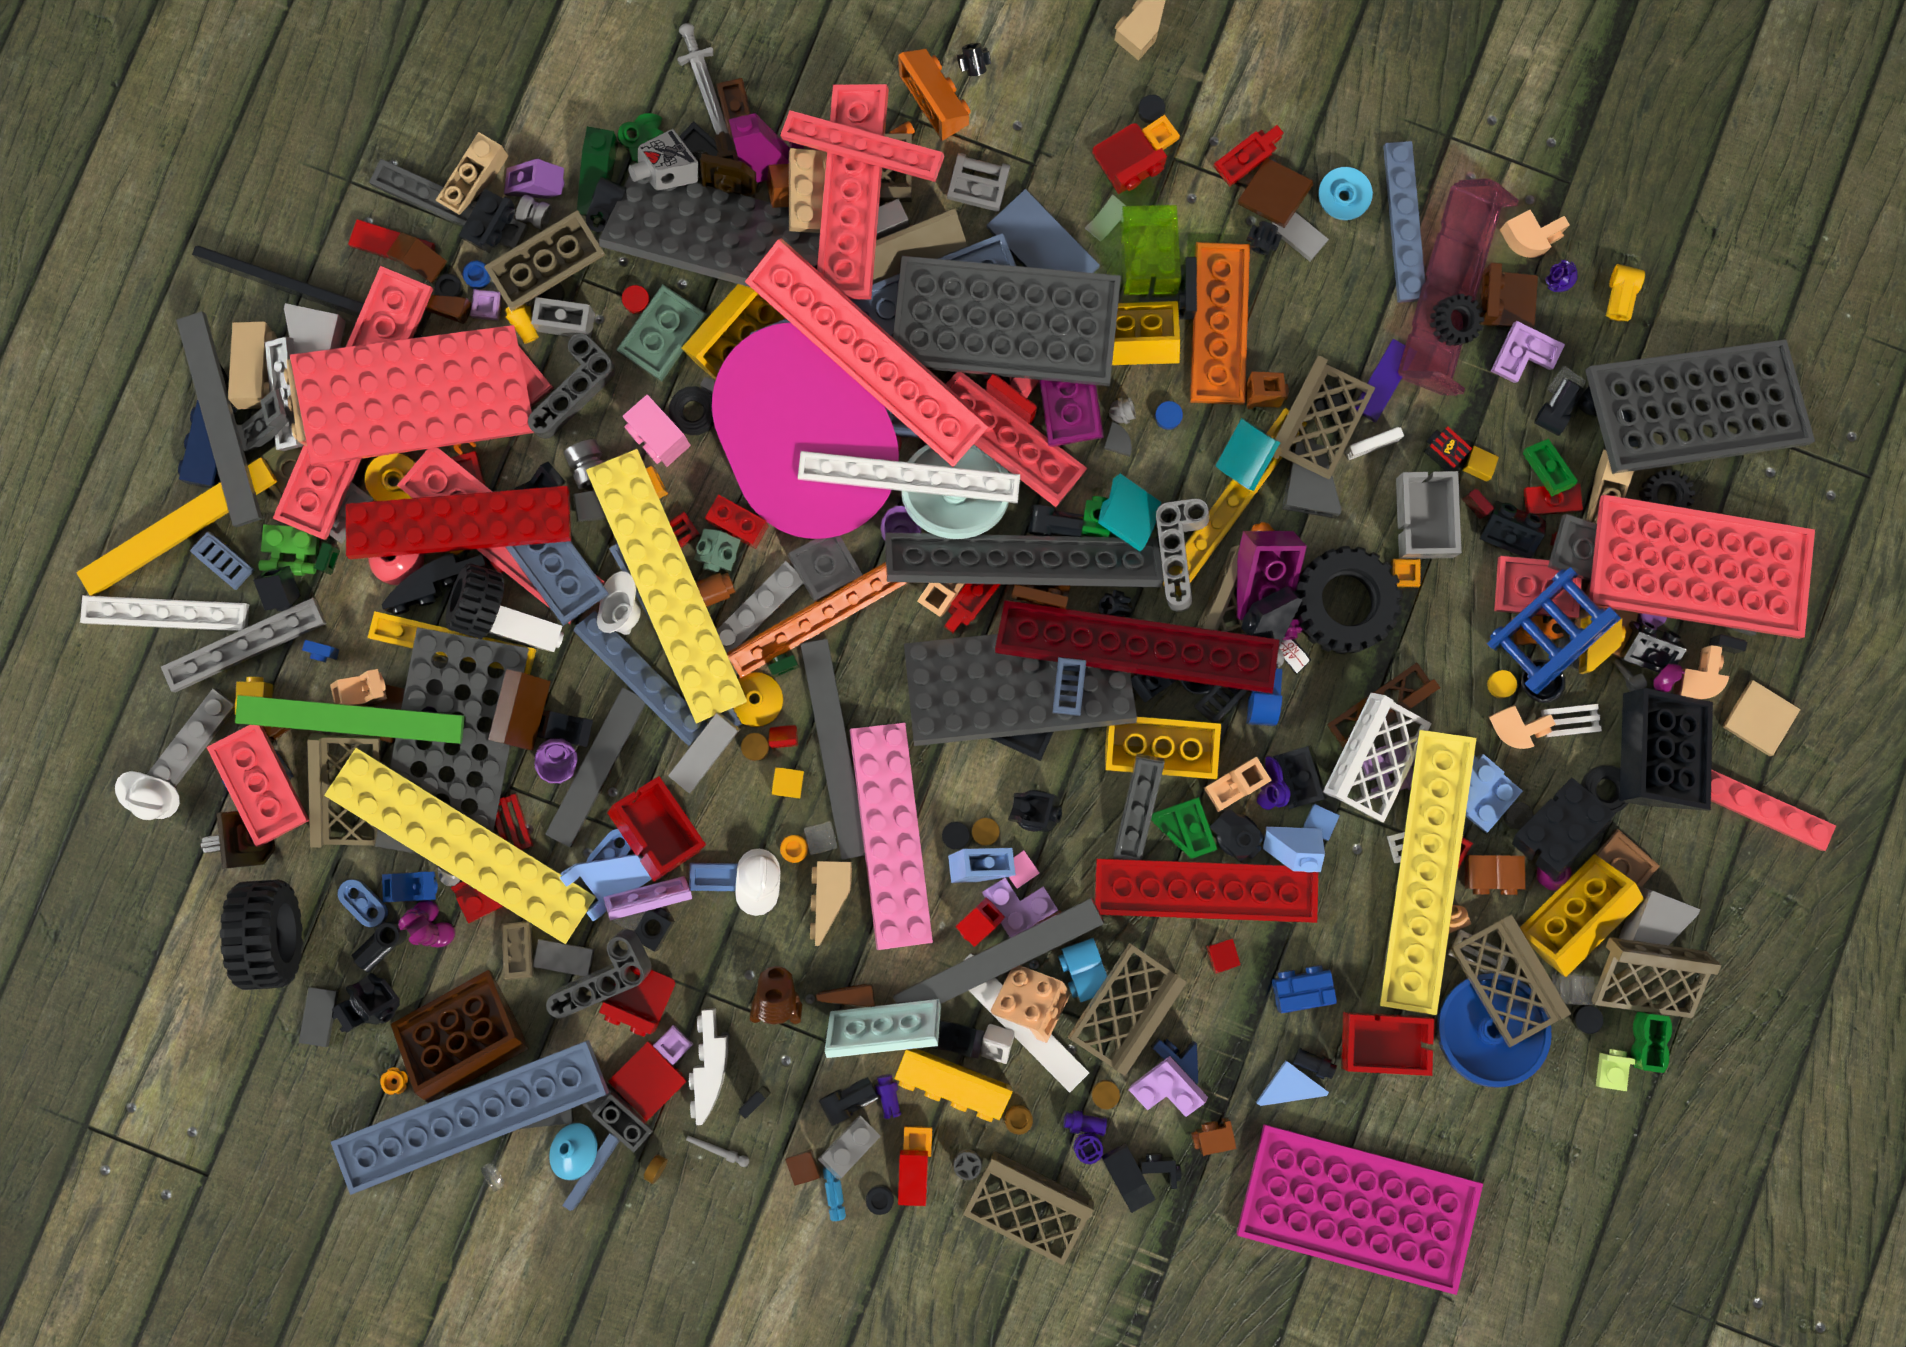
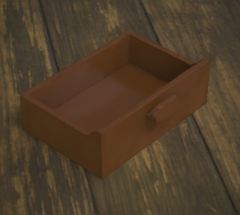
M506 669L488 740L533 751L551 681Z

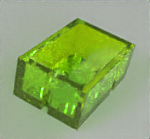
M1177 205L1122 206L1120 230L1124 295L1148 294L1151 277H1156L1153 288L1154 294H1178L1181 282Z

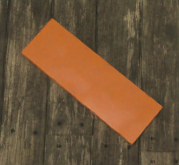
M1196 242L1197 312L1192 324L1190 403L1244 405L1250 244Z

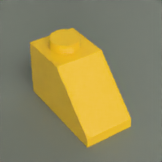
M1592 617L1582 618L1580 628L1585 629L1592 623ZM1622 618L1579 656V674L1592 672L1621 646V642L1624 641L1626 634L1625 626L1622 625Z

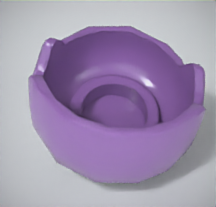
M895 506L889 509L881 522V534L884 541L885 533H922V528L913 521L904 506Z
M549 739L539 746L535 754L534 765L541 779L548 783H562L573 776L577 764V753L570 742L564 739Z

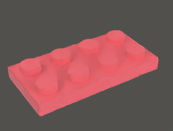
M248 725L207 747L256 847H260L309 821L263 726Z

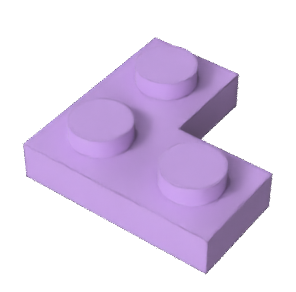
M1518 321L1513 322L1491 372L1516 383L1519 381L1528 360L1548 370H1552L1565 344Z
M1003 878L982 892L984 897H987L1005 916L1001 924L1009 937L1031 928L1035 923L1058 911L1044 886L1024 899L1019 900L1007 879Z
M1170 1056L1135 1081L1129 1088V1091L1147 1110L1167 1096L1185 1117L1205 1104L1208 1099L1207 1095Z

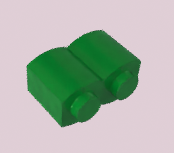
M1638 1011L1633 1022V1033L1636 1040L1631 1047L1630 1058L1635 1059V1065L1632 1064V1066L1644 1071L1664 1073L1668 1067L1670 1057L1667 1043L1672 1034L1671 1019L1666 1015Z

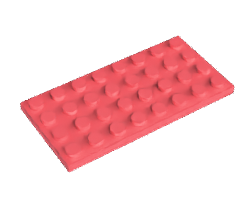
M514 325L290 355L311 466L534 433L528 425V418L532 411Z
M1603 495L1600 496L1589 598L1600 607H1611L1612 609L1798 639L1804 638L1815 529Z

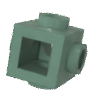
M704 528L701 539L697 544L694 560L704 563L703 569L719 573L720 569L731 571L741 540L721 531Z

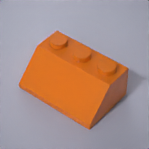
M927 49L899 54V76L941 141L968 126L971 111L965 100H959L954 93L956 92V87L949 77L945 79L941 73L942 66L935 55L930 56Z

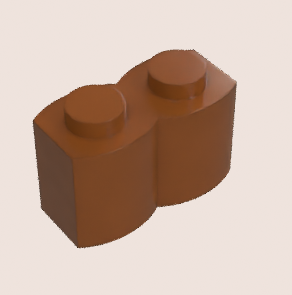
M1466 855L1465 889H1473V894H1490V889H1500V895H1518V889H1525V856Z

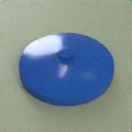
M1494 973L1478 975L1477 979L1481 985L1491 987ZM1498 975L1495 989L1510 993L1513 979ZM1469 979L1455 986L1442 1002L1437 1017V1038L1444 1057L1462 1077L1481 1086L1507 1087L1528 1079L1542 1066L1551 1045V1025L1512 1047H1508ZM1518 980L1515 995L1529 999L1531 988ZM1494 993L1492 1005L1495 1010L1505 1012L1508 997ZM1513 999L1510 1014L1525 1018L1528 1004ZM1533 1005L1529 1020L1542 1023L1549 1019L1543 1008ZM1509 1019L1507 1030L1513 1039L1521 1034L1523 1023ZM1528 1024L1527 1031L1535 1026Z

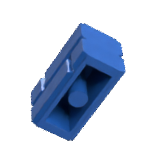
M1322 965L1306 967V973L1295 975V970L1278 972L1279 978L1272 979L1278 1012L1287 1013L1337 1004L1331 971L1328 969L1323 970Z

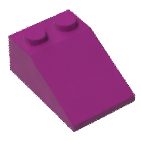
M1243 531L1237 561V618L1239 620H1243L1245 614L1249 612L1252 603L1286 586L1292 587L1296 591L1307 546L1294 531Z

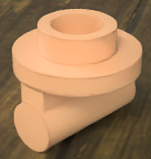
M1459 905L1452 906L1449 934L1471 925L1468 912L1464 907Z

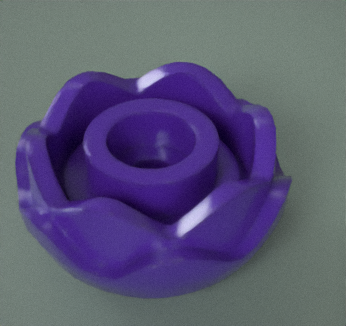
M1566 260L1553 265L1550 269V274L1545 279L1548 285L1547 288L1553 292L1569 290L1577 281V268L1572 261L1568 262Z

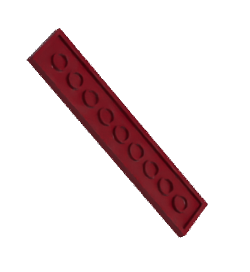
M1005 600L995 653L1058 662V657L1086 660L1087 667L1273 693L1280 640Z

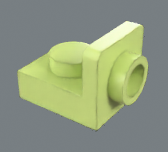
M1610 1049L1609 1054L1599 1053L1596 1086L1627 1091L1630 1064L1635 1065V1059L1627 1057V1051Z

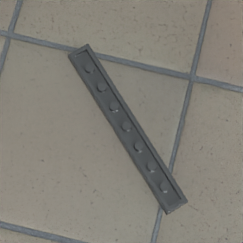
M201 311L177 319L232 525L240 527L262 520L206 313Z
M828 639L801 643L841 859L864 856L858 794Z
M1091 897L895 994L893 998L896 1004L939 999L940 1004L1103 925L1105 922Z

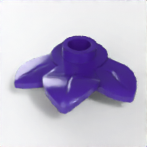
M1267 756L1264 769L1272 781L1261 787L1262 791L1257 797V803L1262 808L1271 810L1275 806L1284 807L1288 804L1290 789L1283 781L1282 769L1277 760Z

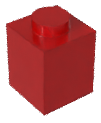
M986 897L955 927L960 931L962 937L975 947L1003 921L1005 916Z

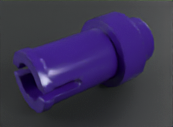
M892 1074L877 1077L878 1084L875 1085L876 1093L881 1098L884 1118L889 1119L892 1114L893 1118L900 1116L901 1111L896 1093L898 1090L897 1081L893 1080Z
M1073 1110L1072 1113L1066 1112L1064 1128L1070 1129V1133L1079 1134L1081 1131L1104 1136L1106 1132L1107 1118L1083 1115L1082 1111Z

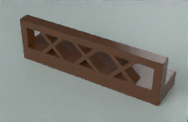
M1415 663L1373 693L1384 695L1387 689L1397 690L1399 695L1396 704L1409 710L1441 687L1435 679L1429 680L1419 664ZM1412 672H1415L1423 683L1416 690L1404 688L1406 676ZM1401 680L1400 687L1393 686ZM1404 692L1410 693L1409 695L1403 698ZM1369 695L1326 724L1343 749L1350 735L1344 738L1335 725L1343 720L1354 721L1355 726L1361 714V708L1366 704ZM1391 708L1386 715L1387 725L1397 718L1396 711ZM1354 712H1356V717H1355V718H1353V717H1348V716H1350L1351 714H1353Z

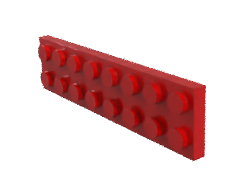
M568 486L346 504V556L348 559L571 541L570 495Z
M1096 859L1095 905L1101 915L1317 923L1318 872L1292 871L1287 866Z

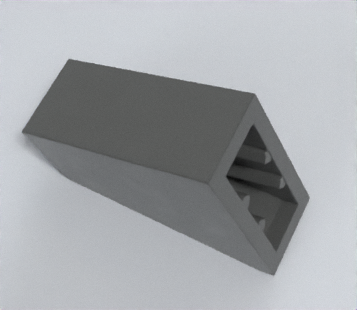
M1308 439L1312 451L1324 448V445H1318L1316 440ZM1303 441L1295 443L1292 446L1291 452L1297 455L1306 454L1307 451ZM1326 454L1315 456L1318 465L1329 469L1330 466ZM1290 461L1282 509L1336 519L1341 514V505L1333 477L1331 476L1330 479H1327Z

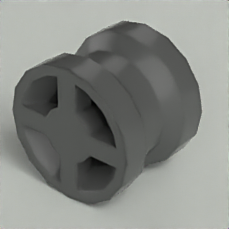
M971 1149L959 1151L954 1158V1171L956 1175L964 1180H972L979 1175L982 1168L979 1154Z

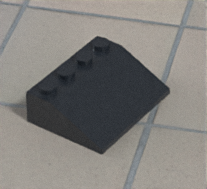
M1648 688L1623 693L1619 801L1642 806L1711 810L1713 702Z

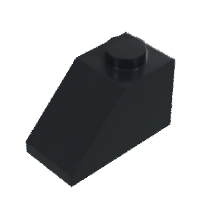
M1286 586L1252 603L1249 612L1243 618L1241 628L1247 635L1279 639L1280 646L1303 599L1292 587Z

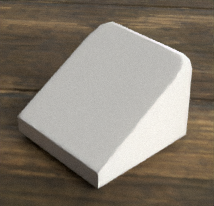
M989 1024L983 1037L980 1056L1007 1064L1015 1032Z

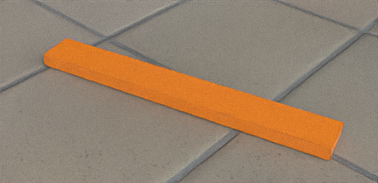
M885 562L727 652V656L740 678L772 661L773 658L786 653L908 582H887Z

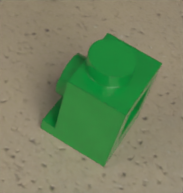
M1092 496V500H1086L1082 536L1109 537L1110 531L1100 525L1093 516L1095 511H1101L1102 503L1108 498Z

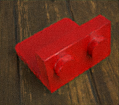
M1136 123L1127 126L1093 147L1092 151L1095 159L1118 194L1126 190H1133L1141 184L1142 180L1149 176L1154 177L1164 170L1167 155L1162 148L1157 151L1154 150Z
M631 966L633 973L641 974L636 966ZM651 969L649 975L638 986L604 1001L599 1013L605 1015L604 1020L619 1026L622 1022L631 1026L630 1031L643 1037L646 1036V1033L651 1035L658 1027L676 982L673 978Z

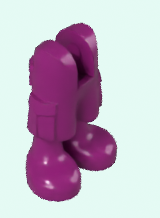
M431 900L418 902L413 909L407 910L398 923L400 930L407 929L410 933L409 942L413 945L422 944L427 947L439 948L450 944L455 937V928L449 922L432 924L439 914V907Z

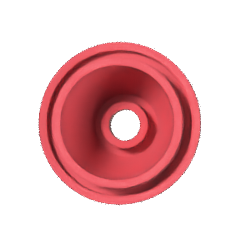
M424 553L398 555L391 561L387 556L368 558L373 574L379 580L389 585L398 586L410 574L424 565L425 557Z

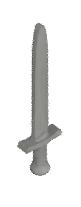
M690 23L682 24L679 28V33L684 37L690 54L679 57L677 59L678 64L683 66L688 62L691 63L716 135L721 131L728 133L704 57L713 56V48L709 47L699 50L694 36V26Z

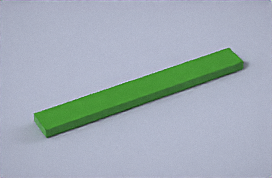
M237 695L235 723L461 744L465 715Z

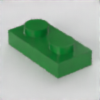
M1549 438L1525 448L1523 452L1524 457L1551 496L1575 487L1578 480Z

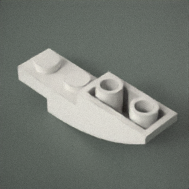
M716 1008L702 1010V1015L697 1017L698 1032H703V1044H699V1059L704 1061V1065L695 1066L693 1073H689L690 1090H694L695 1101H691L690 1112L691 1118H696V1125H702L711 1113L720 1094L727 1068L728 1035L717 1036Z

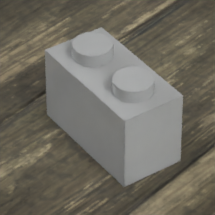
M536 297L531 324L537 332L569 337L581 333L591 339L595 312L588 304Z
M860 1116L848 1126L818 1160L836 1179H840L881 1136Z

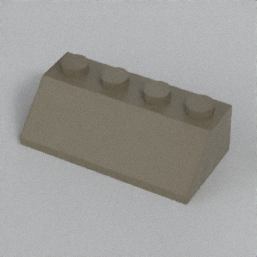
M956 209L876 240L873 284L900 274L902 256L938 259L966 248L967 243Z
M577 210L484 267L508 307L513 311L605 256V253L599 247V243Z

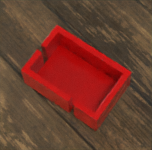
M660 776L640 787L636 793L632 792L613 804L607 812L635 855L642 854L643 858L640 862L653 881H656L695 856L706 846V843Z
M1343 1012L1341 1068L1348 1072L1432 1076L1433 1050L1421 1047V1042L1433 1044L1434 1019L1427 1016L1372 1015L1369 1013Z

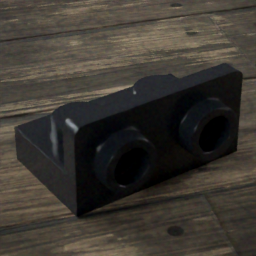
M484 189L463 226L459 237L490 253L492 248L497 247L502 238L501 232L504 226L512 221L515 215V205L510 198L506 196L502 198Z
M1495 501L1493 504L1494 509L1483 527L1479 539L1524 558H1531L1545 536L1546 521L1539 515L1519 510L1510 503Z
M1631 620L1629 627L1633 633L1619 655L1625 661L1660 673L1668 664L1678 665L1687 649L1680 641L1681 637L1671 630L1660 631L1646 621L1638 623Z

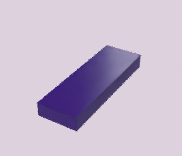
M1395 339L1391 340L1367 384L1375 387V390L1362 414L1364 417L1375 423L1377 422L1414 358L1416 351ZM1362 391L1358 400L1364 399L1366 393Z

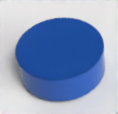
M471 261L464 267L463 279L469 287L483 289L490 283L491 277L484 267L485 263Z
M1172 401L1161 403L1155 412L1156 423L1159 427L1166 430L1176 428L1183 417L1181 407Z

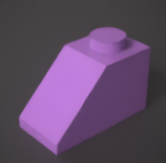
M540 159L509 167L506 170L504 194L518 197L528 195L533 198L542 199L561 195L564 187V168Z

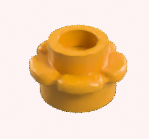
M397 1067L389 1068L380 1078L381 1087L388 1095H394V1093L401 1094L407 1088L408 1076L406 1072L400 1071ZM393 1079L397 1080L396 1084L392 1083Z

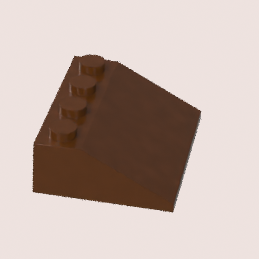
M490 970L481 973L390 1024L414 1093L427 1103L444 1097L529 1049L521 1028Z

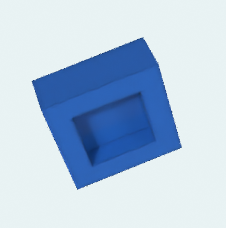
M305 640L302 648L303 651L311 653L310 659L325 663L327 658L337 660L339 649L308 640Z

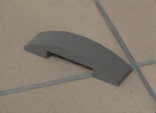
M274 389L260 401L262 409L242 425H237L245 454L270 441L284 426L286 413L280 389Z

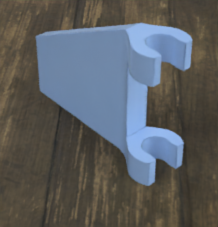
M635 854L576 863L564 870L560 877L566 887L581 877L596 896L598 901L591 904L586 912L592 921H595L607 911L603 897L639 888L652 878L641 864V856H636Z

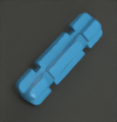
M824 1166L823 1175L824 1179L827 1180L825 1183L828 1206H831L829 1210L830 1220L841 1221L846 1217L845 1207L842 1206L844 1200L841 1181L836 1179Z

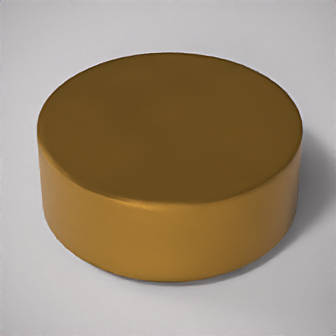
M759 733L748 734L742 740L741 751L749 760H762L769 752L768 740Z
M981 818L972 827V836L980 845H991L999 837V826L990 818Z
M1109 1080L1097 1082L1092 1089V1099L1101 1109H1111L1119 1102L1120 1091Z
M1015 1105L1006 1112L1005 1124L1010 1132L1021 1135L1030 1130L1033 1124V1117L1028 1108L1022 1105Z
M656 1155L648 1165L644 1173V1179L654 1184L665 1169L668 1159L661 1155Z

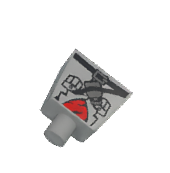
M674 129L638 147V163L629 166V174L634 182L647 178L654 189L663 190L698 182V161Z

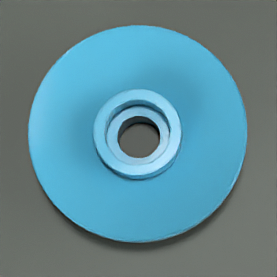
M1339 167L1330 171L1321 181L1318 191L1322 208L1330 216L1339 220H1352L1364 214L1370 206L1373 196L1372 186L1368 178L1361 171L1351 167ZM1345 193L1348 196V200H1341L1339 194Z
M572 1123L557 1133L550 1147L549 1160L553 1172L558 1177L565 1180H576L585 1175L592 1167L597 1154V1139L592 1129L581 1123Z

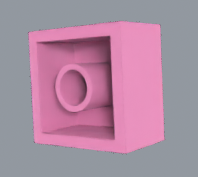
M648 395L643 397L622 416L627 422L624 428L639 445L642 442L645 443L643 446L644 450L656 464L662 462L668 467L691 446L680 429Z

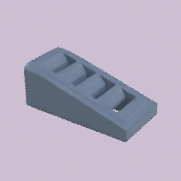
M208 531L190 550L193 555L235 590L254 572V569L212 532ZM214 545V547L205 555V553ZM221 550L224 551V553L214 563L212 560L217 556V554ZM232 558L233 561L223 571L221 567ZM240 565L242 569L231 578L229 575Z
M1058 657L1052 713L1081 715L1086 660ZM1063 670L1079 672V676L1064 675L1062 672ZM1061 681L1078 682V686L1062 685ZM1060 690L1077 692V696L1060 695ZM1059 700L1076 702V707L1059 706Z

